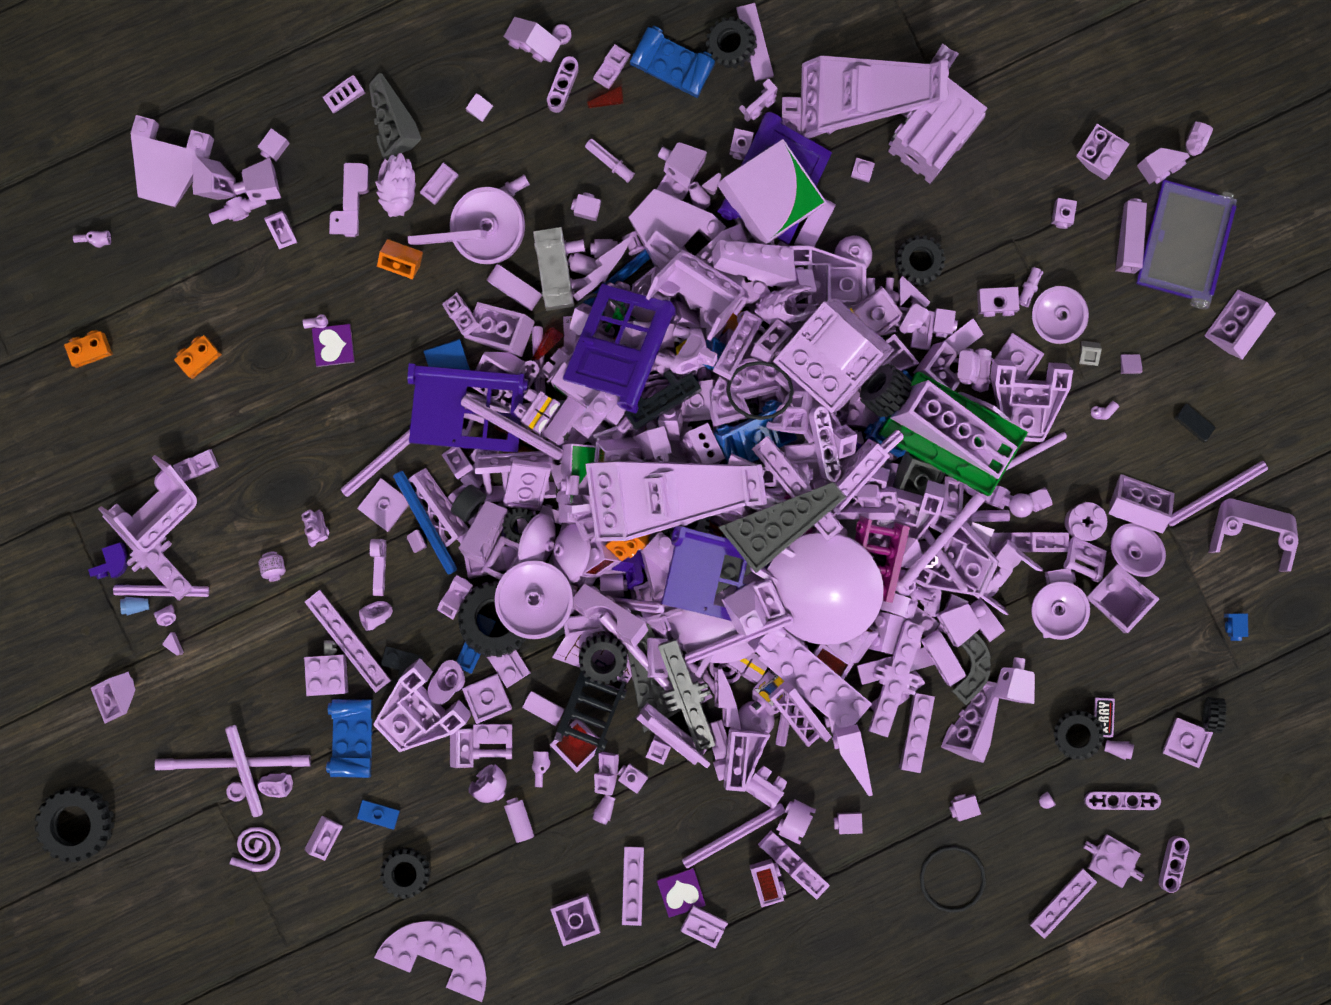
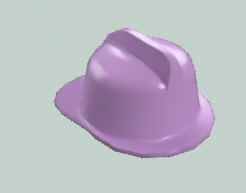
M448 660L442 663L431 680L427 693L433 703L443 704L447 702L455 692L461 690L464 686V671L456 661Z

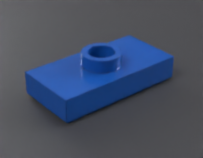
M362 800L357 819L394 830L400 810Z

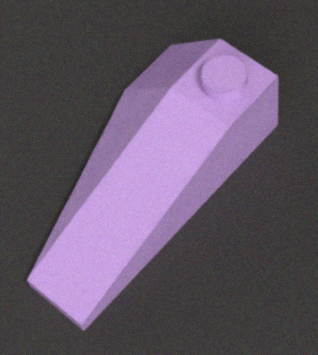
M987 681L983 689L971 700L965 711L962 709L959 713L960 718L954 725L951 724L941 745L942 748L966 759L984 763L991 744L999 698L994 697L997 683Z

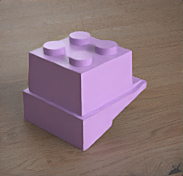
M1119 564L1087 596V599L1123 633H1128L1159 600L1157 596L1138 582Z

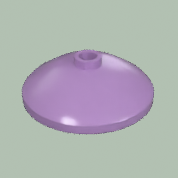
M1056 286L1045 290L1035 301L1032 311L1033 324L1038 334L1045 340L1056 344L1069 343L1077 339L1085 330L1089 318L1085 299L1079 292L1066 286ZM1064 311L1067 313L1066 318H1063L1062 313Z
M543 513L538 514L525 527L518 548L520 563L526 561L545 562L551 555L556 540V527L551 516Z
M1129 523L1118 528L1113 534L1111 540L1112 554L1117 563L1130 574L1148 577L1156 574L1163 567L1166 552L1161 539L1154 531Z
M569 524L559 533L552 552L553 566L559 569L568 581L571 582L582 575L590 556V539L583 541L576 524Z
M1063 581L1053 582L1044 586L1036 594L1032 603V618L1036 627L1044 635L1053 639H1068L1080 633L1086 626L1090 616L1089 601L1085 593L1076 585ZM1056 606H1061L1060 612L1055 611Z

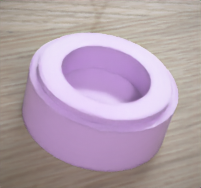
M559 24L552 32V35L561 42V45L567 44L571 40V30L567 25Z
M233 782L228 786L227 796L230 800L240 801L245 798L246 794L241 782Z

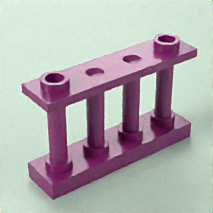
M860 516L856 524L855 541L870 553L887 556L885 565L877 567L880 569L883 579V601L893 603L910 527L894 522L893 528L871 525V519ZM869 533L891 536L888 548L867 544Z

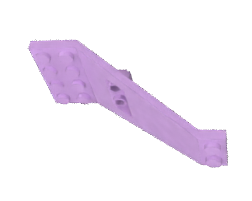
M819 56L802 63L801 135L809 139L826 132L947 101L948 61L941 60L933 64Z
M609 461L586 464L596 542L627 541L740 507L767 504L762 464L728 465Z

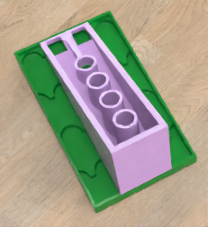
M919 371L916 372L911 380L912 389L909 393V398H907L905 404L893 415H889L878 435L886 439L895 430H899L904 438L896 445L897 447L931 464L987 497L991 496L1028 432Z

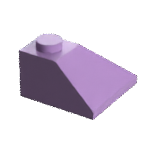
M484 352L475 371L517 375L525 362L510 352ZM492 389V393L497 396L499 390ZM503 391V394L500 397L503 400L505 398L504 394H506L505 391Z
M754 580L721 599L737 633L745 636L763 627L768 620L753 587L756 583Z
M129 672L109 678L91 687L104 723H108L126 714L135 692L134 681L130 677Z

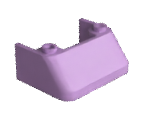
M681 251L655 276L646 299L649 300L657 291L665 296H674L678 292L709 312L706 320L712 327V330L707 339L711 341L732 315L744 295V290L740 285L691 253Z
M155 455L152 459L162 470L154 480V484L159 491L132 517L124 511L113 515L102 506L98 508L113 527L142 552H148L156 546L197 504L196 496L171 465Z
M1236 499L1224 500L1219 508L1208 552L1219 553L1224 534L1230 536L1237 535L1241 531L1243 523L1280 532L1278 544L1284 552L1279 571H1291L1298 545L1295 517L1288 513Z

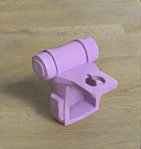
M980 348L975 350V352L973 349H963L960 351L959 358H955L952 362L958 363V372L954 374L961 383L972 384V389L975 391L983 392L988 390L990 384V365L993 359L991 357L992 352L986 348Z

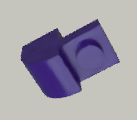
M117 543L102 548L106 564L88 569L90 577L102 579L108 577V573H110L111 578H118L128 567L129 555L125 543Z
M639 550L632 558L627 557L612 568L615 571L626 572L627 589L634 590L635 586L643 583L644 574L642 571L645 569L641 551Z

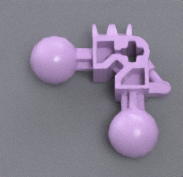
M963 483L964 489L969 495L974 496L978 493L985 499L984 503L1000 509L1008 506L1011 513L1016 517H1026L1033 511V500L1027 494L1020 493L1011 496L1009 490L996 486L991 496L987 497Z

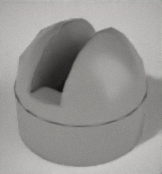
M324 640V656L334 655L337 652V649L334 648L337 647V644L334 641Z

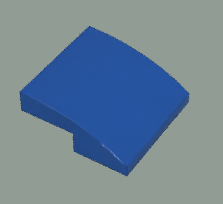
M460 339L424 350L428 367L470 370Z

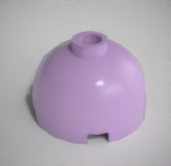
M860 236L845 237L838 243L835 249V255L865 264L866 269L872 261L873 253L871 246L867 240Z
M749 701L742 705L738 711L741 730L771 732L775 722L774 715H769L765 709L757 715L754 714L749 706L755 701Z
M491 764L477 774L479 779L476 783L472 781L468 789L469 793L480 802L498 801L505 795L504 790L507 780L503 771L497 765L493 766Z

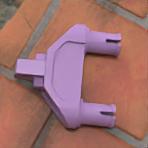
M676 325L674 328L673 336L687 341L678 355L672 357L659 352L655 360L657 365L668 367L677 374H685L696 370L701 364L715 366L718 361L717 353L706 348V342L701 329H688L680 325Z

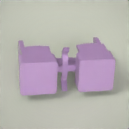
M1006 539L994 555L999 561L996 568L997 572L992 577L984 596H974L978 599L981 597L1003 614L1009 615L1007 609L993 599L992 596L997 593L999 587L1004 584L1013 572L1012 569L1021 560L1037 571H1043V569L1018 550L1014 543Z

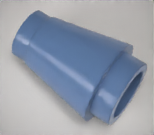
M125 597V599H120L121 614L128 616L149 610L148 598Z

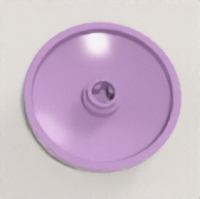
M481 187L466 193L453 209L450 219V232L487 231V238L454 241L453 243L464 257L476 263L496 264L508 259L519 248L524 237L525 219L520 205L510 194L497 188Z
M526 561L513 566L499 581L495 592V608L500 621L509 631L523 638L541 639L551 636L565 625L573 608V592L568 579L553 565L542 561Z

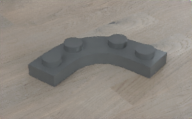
M974 633L960 645L968 654L971 665L967 676L952 692L964 705H967L983 689L990 676V653L986 644L977 633Z

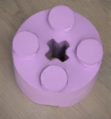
M1090 502L1075 505L1067 512L1065 517V528L1071 537L1085 542L1101 537L1107 527V517L1104 509ZM1087 518L1089 525L1085 527V523H1082V520Z
M794 800V802L790 801L785 810V813L788 815L785 820L781 819L776 829L780 831L779 835L800 845L801 840H799V836L803 838L813 818L810 813H815L816 809L797 800Z

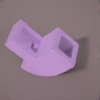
M456 575L449 590L440 601L437 610L453 620L460 611L461 602L463 603L464 597L471 593L473 585L466 579Z
M895 593L893 603L882 601L880 610L913 620L918 601Z

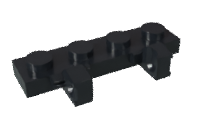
M671 370L663 373L664 378L669 383L666 388L649 398L643 399L641 396L638 402L637 413L624 412L633 429L641 428L701 392L702 388L692 373L683 378L680 376L676 378Z

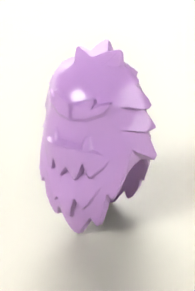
M398 153L397 157L391 155L388 161L385 159L382 162L378 181L375 182L378 188L376 193L380 198L378 201L383 206V209L388 212L389 217L404 216V213L413 205L415 196V173L409 159L405 161L402 153Z
M802 285L788 286L780 291H773L768 295L764 294L760 299V303H756L757 309L754 312L769 325H772L777 319L787 326L798 321H806L810 319L816 310L805 313L799 311L796 307L795 299L801 292L811 290L812 287Z

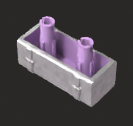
M562 227L534 231V246L537 252L543 290L542 296L546 311L574 307L572 293L581 290L588 284L584 278L575 280L570 278L567 256L568 253L585 251L583 239L571 242L564 241Z

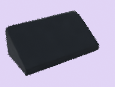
M1187 403L1174 417L1176 421L1203 443L1209 439L1215 430L1212 424Z

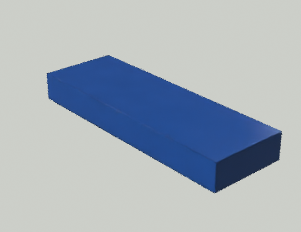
M478 613L477 625L485 635L490 636L496 621ZM465 642L456 662L461 666L462 670L472 674L481 653H476Z

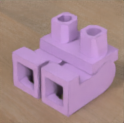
M763 765L757 773H753L746 791L774 809L784 794L783 790L787 781L778 776L774 783L771 784L767 779L772 771Z

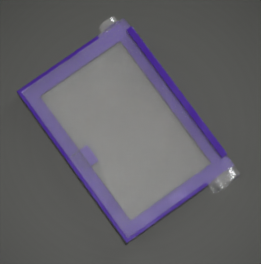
M1163 180L1143 254V266L1139 270L1136 284L1191 299V306L1199 309H1209L1236 210L1237 199H1233L1234 194L1223 192L1222 195Z

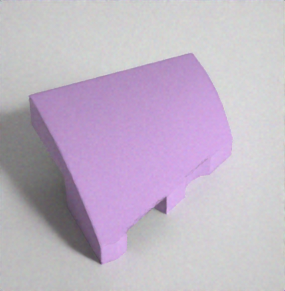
M794 391L792 402L786 411L776 416L772 423L768 421L766 427L781 432L807 434L809 413L812 409L814 398L807 391ZM790 392L786 396L785 402L776 411L781 410L787 403Z

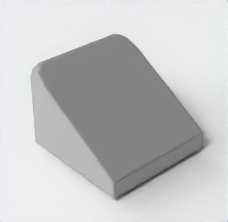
M1081 341L1079 364L1098 366L1102 350L1101 344Z

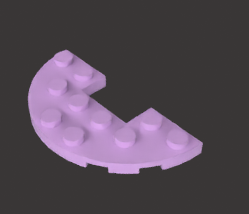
M754 358L741 360L737 368L744 365L745 363L755 362L757 360ZM764 365L748 366L739 371L732 380L730 388L732 400L739 409L748 414L751 413L745 402L746 399L775 392L778 401L784 403L788 392L774 379L779 371ZM720 376L716 381L710 397V414L714 426L747 418L738 413L730 404L726 392L728 379Z
M427 920L405 925L384 941L374 957L402 970L411 972L417 955H420L453 969L446 988L480 1002L483 1000L487 979L483 957L471 938L450 924Z

